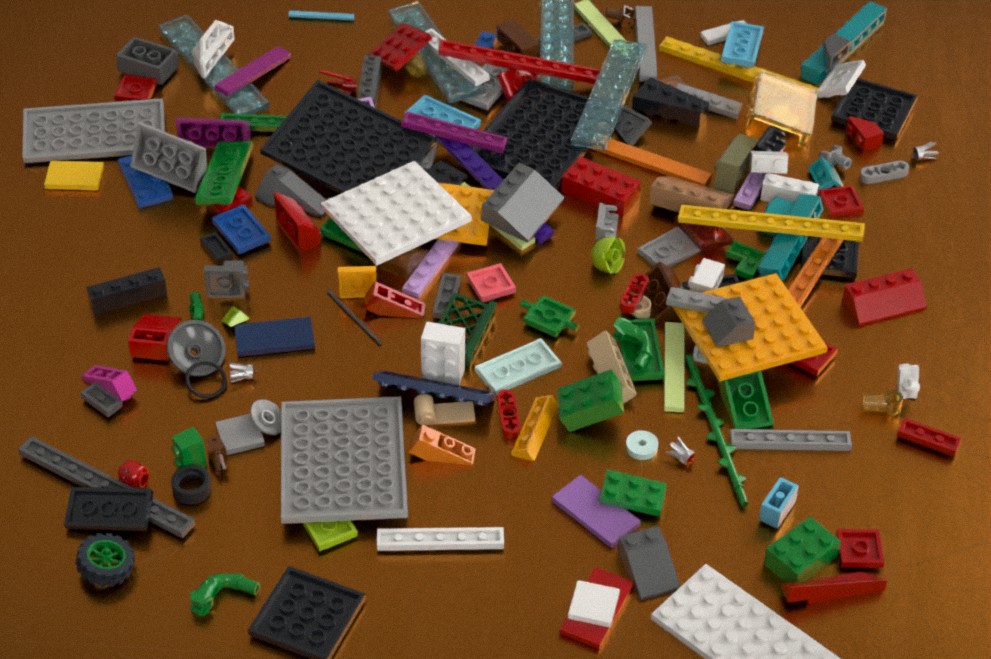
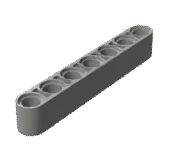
M635 6L639 82H646L650 77L657 80L652 6Z

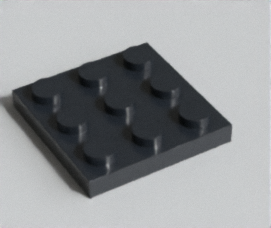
M809 236L802 249L801 269L822 237ZM843 240L822 274L856 278L859 241Z

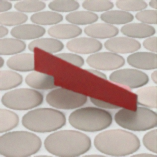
M861 571L806 582L781 583V587L788 603L806 600L807 604L883 591L886 589L888 580L877 579Z

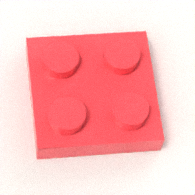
M501 263L467 273V280L481 302L516 293V286Z

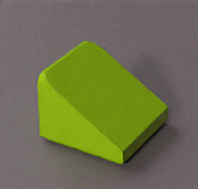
M233 306L222 319V322L232 327L248 320L249 317Z

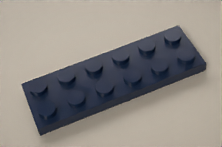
M381 370L373 374V380L378 381V385L381 386L397 385V389L401 390L415 388L417 393L428 394L435 392L437 397L447 398V396H455L454 400L462 402L474 400V404L485 406V404L494 401L496 397V392Z

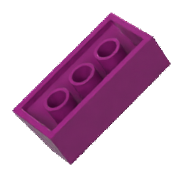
M195 118L175 119L177 137L204 148H216L218 142L250 141L251 139L250 123L247 121Z

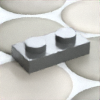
M94 382L80 392L82 399L107 417L123 407L122 400L97 382Z

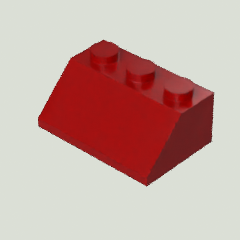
M278 192L274 193L276 221L298 250L304 252L319 246L320 237L322 236L321 231L318 227H315L311 217L305 214L303 207L299 206L292 198Z

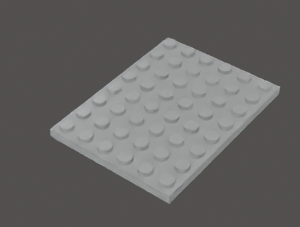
M401 396L282 402L281 524L408 518Z

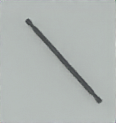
M330 289L327 290V293L380 345L382 342Z

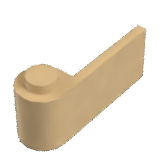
M428 394L418 395L414 399L415 418L418 424L434 425L475 421L473 401L434 404L433 397Z

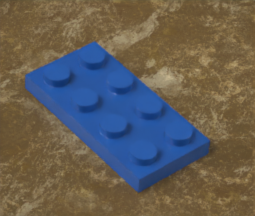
M132 156L118 159V165L138 208L173 200V194L167 181L130 167Z

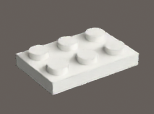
M864 60L835 65L817 90L818 98H830L834 95L849 93L851 87L866 66Z

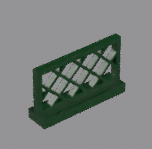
M454 293L438 324L454 326V324L462 323L465 332L469 335L468 338H465V366L470 367L495 317L497 302L490 300L489 304ZM457 300L464 303V306L456 307L454 302ZM477 307L483 310L482 312L474 313L472 308ZM468 310L470 315L462 317L460 312ZM456 313L458 318L450 320L448 315ZM473 319L476 324L468 326L465 321Z

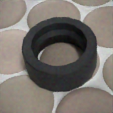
M184 466L178 469L171 478L173 496L183 504H198L204 501L212 490L210 475L201 466ZM190 479H197L204 483L195 490L188 491L179 488L182 482Z

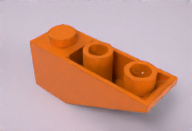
M422 424L411 437L408 453L426 461L472 465L476 449Z

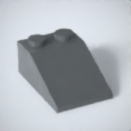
M658 526L618 537L617 553L630 580L634 582V588L640 601L674 592L680 588L667 543Z

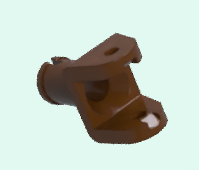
M626 5L621 10L606 8L605 17L617 19L621 27H632L635 20L633 17L635 10Z
M212 435L207 440L208 461H213L216 475L221 476V470L223 475H225L229 471L225 461L226 447L219 436Z

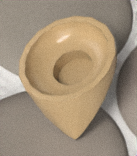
M643 296L636 311L630 313V315L636 319H650V299Z

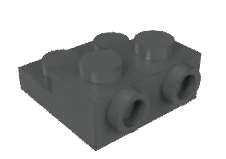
M224 261V266H204L207 298H245L246 291H249V279H245V277H248V266H244L243 261Z

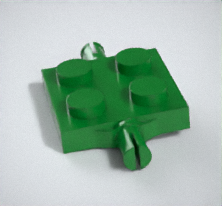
M543 295L533 304L524 299L520 303V307L529 310L523 318V323L555 338L565 328L575 332L579 329V324L571 321L575 316L576 309Z

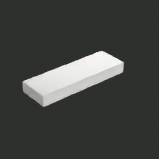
M731 23L701 31L700 37L707 45L726 41Z

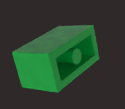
M194 427L172 436L173 445L171 450L175 456L173 463L177 470L188 465H197L202 468L207 466L204 440Z

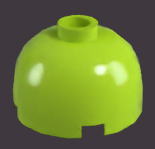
M612 236L599 239L591 250L594 266L599 271L605 273H618L624 263V258H622V252H625L624 242L622 239Z

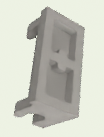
M599 204L596 241L604 237H616L619 214L608 212L610 210L617 211L616 206Z

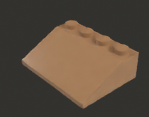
M672 176L657 177L651 185L649 204L680 212L681 205L727 209L735 198V194Z

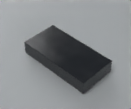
M217 232L200 238L201 245L216 264L233 258L232 251Z

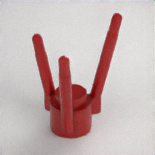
M321 69L318 70L319 73L343 79V82L327 81V84L341 85L342 90H346L344 93L350 96L351 93H356L357 79Z

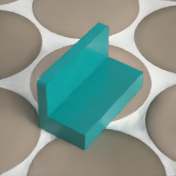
M820 157L808 167L815 183L819 184V190L831 188L833 185L837 187L844 186L834 166L823 157Z

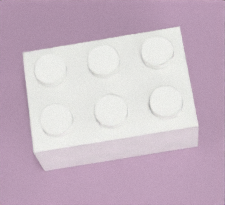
M426 322L421 336L422 378L460 385L465 370V328Z

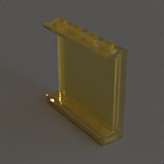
M761 70L752 82L753 88L750 93L752 97L749 101L748 107L750 108L746 115L748 118L747 125L750 126L753 119H757L800 135L799 145L806 146L812 136L818 91Z

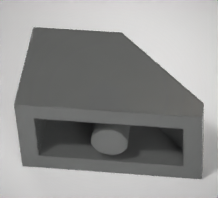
M835 33L827 37L822 45V55L828 70L849 54L851 41Z

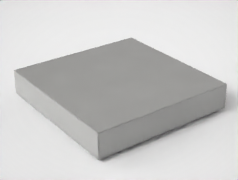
M250 414L215 422L218 435L226 447V455L265 446L262 433L253 423Z

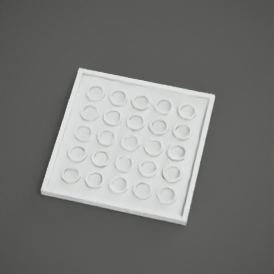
M415 161L321 203L322 209L376 266L472 221L471 214Z

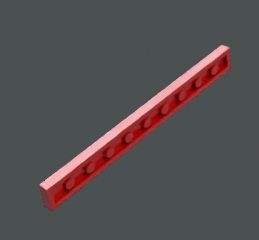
M440 39L438 55L469 60L513 70L591 83L593 85L603 86L605 82V71L601 69Z

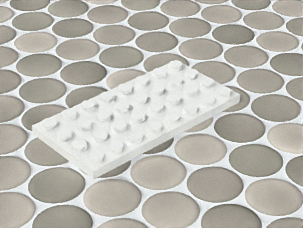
M707 564L698 570L651 614V620L705 659H841Z

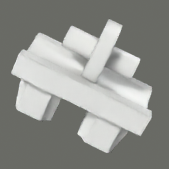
M908 363L898 365V401L906 398H917L918 391L920 390L918 365L910 366Z

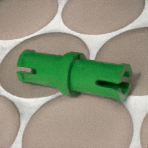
M192 292L189 295V313L192 316V320L204 321V306L199 292Z

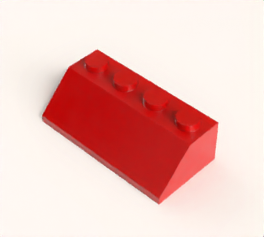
M912 268L846 284L842 297V302L858 326L924 310L927 307L921 280Z

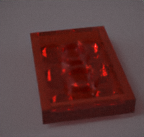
M678 215L674 216V223L701 251L724 247L733 243L734 238L723 227L679 223Z

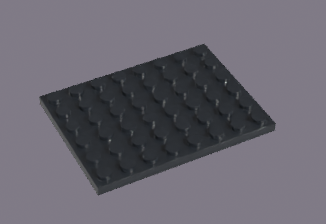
M527 79L483 130L484 132L507 137L503 153L473 145L470 147L498 175L507 177L517 164L521 163L537 171L557 190L562 183V175L579 156L583 157L618 114L619 106Z
M317 80L262 146L260 154L342 194L410 162L415 161L420 165L437 143V138L424 132L401 127V120Z

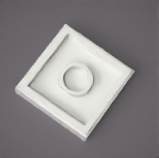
M578 580L569 609L568 619L611 628L620 589Z

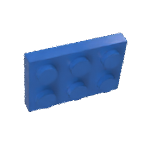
M244 204L212 217V223L238 254L271 241V235Z

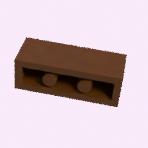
M514 19L497 25V40L511 53L540 57V43Z

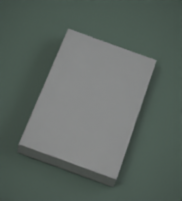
M678 226L639 247L637 253L653 266L660 261L671 268L703 250V246Z

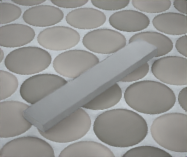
M730 429L729 432L730 444L735 445L736 449L851 451L852 449L850 431Z

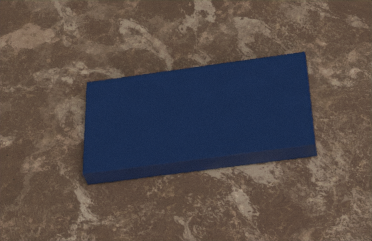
M311 317L234 325L238 357L315 348Z

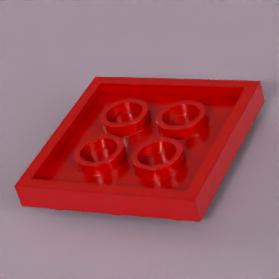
M403 22L390 35H387L379 45L375 46L368 56H381L382 65L398 71L431 41L432 37L429 33Z

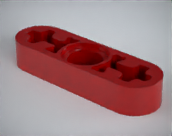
M641 273L632 276L620 299L619 309L622 312L630 314L636 311L648 288V276Z
M502 390L497 394V407L502 434L507 439H515L520 434V421L515 395L510 390ZM505 412H511V413H513L514 415H513V416H510V417H507V416H504L503 414H504ZM509 424H512L513 430H510Z

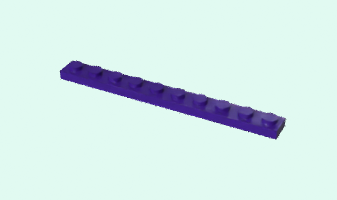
M435 136L438 142L485 189L495 191L503 182V179L468 144ZM544 223L534 235L535 240L541 245L554 235V231Z

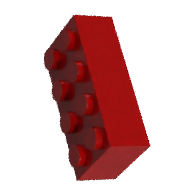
M579 156L562 175L561 192L598 208L600 203L614 205L617 207V211L610 210L608 212L619 214L620 217L624 218L641 197L642 181Z

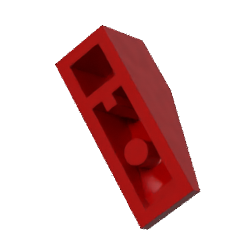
M375 281L365 295L363 308L380 316L423 319L426 303Z

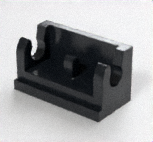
M770 125L755 144L754 151L781 152L786 145V141L780 139L777 135L784 137L785 132Z

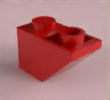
M852 116L848 117L846 131L863 151L882 146L884 133L876 123Z

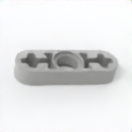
M894 161L864 167L861 170L860 180L863 183L872 184L903 178L908 175L909 164L905 161Z

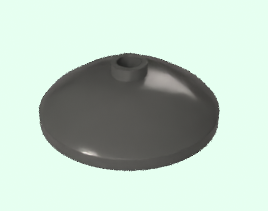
M189 320L179 324L171 332L167 342V352L171 362L179 371L185 374L197 362L209 361L220 366L225 357L226 348L222 335L214 326L204 321ZM194 350L196 355L191 354L190 351ZM201 365L194 368L190 376H206L217 369L209 365Z

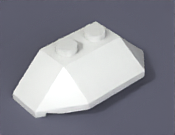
M215 20L193 48L194 65L202 78H206L234 41L233 26Z

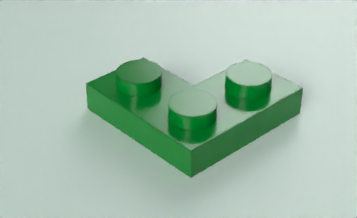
M733 241L726 251V257L740 262L735 269L736 275L752 280L758 272L759 263L765 257V252Z

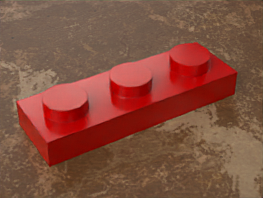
M907 418L903 419L897 433L898 437L954 457L962 440L961 437Z

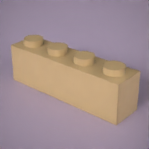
M605 330L587 342L588 354L594 361L593 368L597 374L613 370L622 385L624 404L635 397L637 393L616 339Z

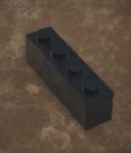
M160 267L86 287L89 304L94 316L167 296L166 282Z

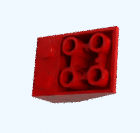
M144 314L132 327L128 339L130 357L169 361L167 352L168 338L174 328L181 324L182 318Z

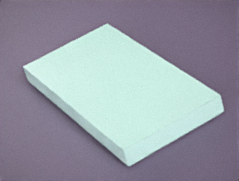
M540 338L475 366V372L491 392H496L497 395L502 390L512 389L560 368L562 362Z

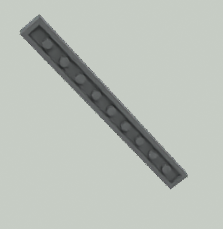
M32 436L18 449L19 455L82 487L132 488ZM154 498L152 499L149 516L150 522L181 538H184L195 526V519Z

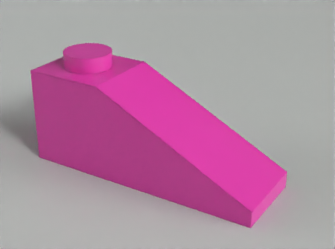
M95 365L81 375L82 379L89 384L97 382L122 401L130 399L132 394L137 391L126 370Z

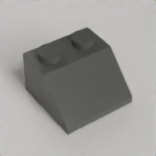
M740 296L722 300L702 319V323L716 347L753 339L755 321Z

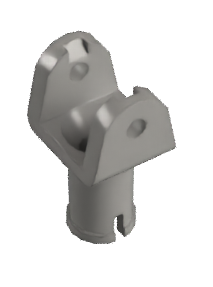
M834 145L831 147V152L821 151L819 153V158L823 157L832 165L838 164L844 169H848L852 164L850 158L842 155V146Z

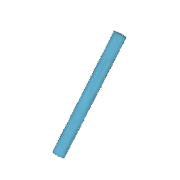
M289 11V17L354 21V14Z

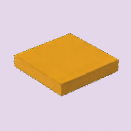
M376 266L338 267L339 299L365 298L366 293L376 281Z

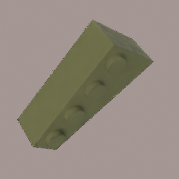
M738 134L735 139L731 140L730 146L726 147L725 153L722 152L720 160L717 159L714 170L717 171L713 188L735 194V188L738 189L741 177L745 176L746 170L750 166V151H754L755 144L759 139Z

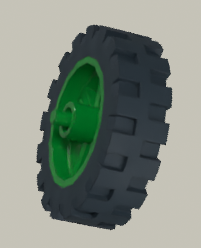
M98 533L96 536L91 535L87 537V540H83L78 547L75 563L78 573H81V577L84 580L88 579L89 583H96L102 587L105 585L111 587L115 586L116 583H123L124 579L127 580L130 577L135 560L134 549L129 546V542L121 540L122 537L112 536L110 533H106V535Z

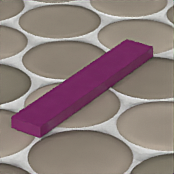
M278 46L214 84V90L228 97L290 59L291 53Z
M407 111L401 122V127L500 153H503L507 143V137Z

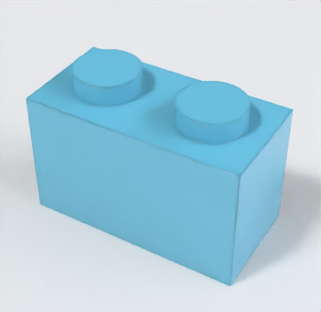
M780 477L761 505L759 520L778 529L796 502L799 485Z

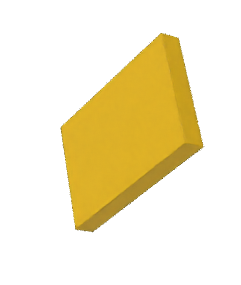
M50 161L44 183L45 189L99 190L104 162Z

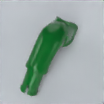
M618 317L613 325L615 329L613 337L616 341H627L641 347L632 368L636 372H642L647 362L651 361L653 357L651 338L642 328L632 324V322L625 318Z
M241 573L211 575L202 582L197 590L194 589L189 597L192 601L190 605L191 612L199 616L206 615L213 606L216 594L223 588L240 589L255 596L259 592L260 583L244 577Z

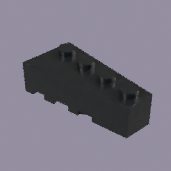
M650 77L633 95L632 110L637 113L638 110L646 112V115L653 116V114L660 115L662 119L666 120L677 119L679 123L700 127L708 118L709 102Z

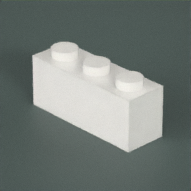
M766 173L760 200L772 202L775 197L794 203L800 194L817 196L819 184Z

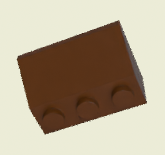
M659 261L645 274L649 278V283L644 296L651 301L650 319L654 318L655 325L680 320L673 307L666 305V301L671 287L683 289L674 270Z

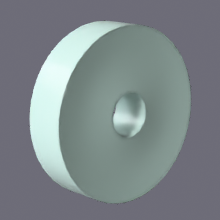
M635 431L627 437L626 451L631 457L638 460L651 459L657 454L658 439L648 431Z

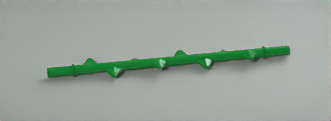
M691 354L686 355L685 359L689 367V374L692 376V378L686 381V384L696 387L702 402L697 405V408L706 412L712 428V432L706 437L717 442L723 457L718 460V464L727 468L734 486L733 490L737 494L741 507H746L749 503L744 492V486L741 484V482L746 480V477L737 473L730 453L736 450V446L725 442L719 427L724 424V420L715 416L709 398L714 396L715 392L705 389L693 356Z

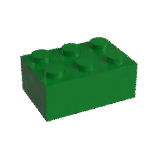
M612 369L557 388L559 418L569 432L624 413L622 385Z
M810 516L766 548L763 564L785 583L806 582L838 558L841 541Z

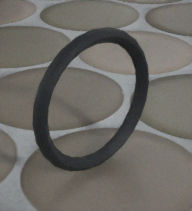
M200 361L193 364L187 370L185 383L189 391L195 396L213 398L223 392L226 387L227 378L224 370L219 365L209 361ZM201 365L215 367L222 375L223 383L221 388L212 394H201L195 391L189 382L190 373L194 368Z

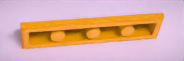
M553 395L535 398L511 452L512 456L535 461L558 408V403Z

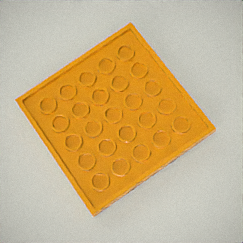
M776 273L701 292L728 299L740 296L755 321L754 336L751 340L716 347L702 323V319L708 313L672 306L719 382L827 353V345Z

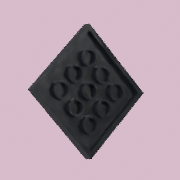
M857 78L849 93L841 97L831 116V121L847 125L848 117L851 116L876 123L883 131L884 137L897 140L917 101L918 95Z
M288 566L249 627L248 635L311 659H331L366 600V594Z

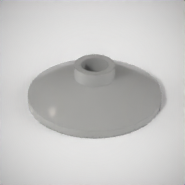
M268 400L255 401L250 408V416L256 427L270 435L281 433V409Z

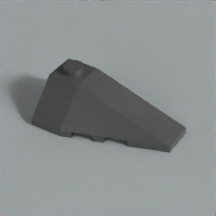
M275 164L265 172L255 194V199L275 207L274 193L278 192L294 199L299 206L303 207L305 214L321 218L327 214L321 206V203L326 201V199L291 170Z

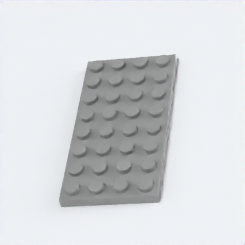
M163 99L23 109V163L132 155L139 122L165 132Z

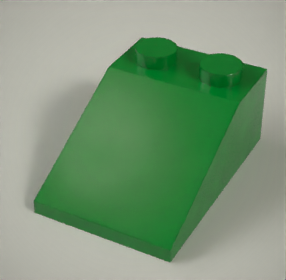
M761 371L720 382L718 380L721 397L734 429H757L774 425Z

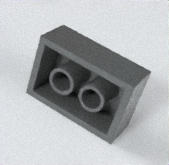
M133 37L116 54L119 72L133 76L157 78V84L160 85L179 67L176 49L137 37Z

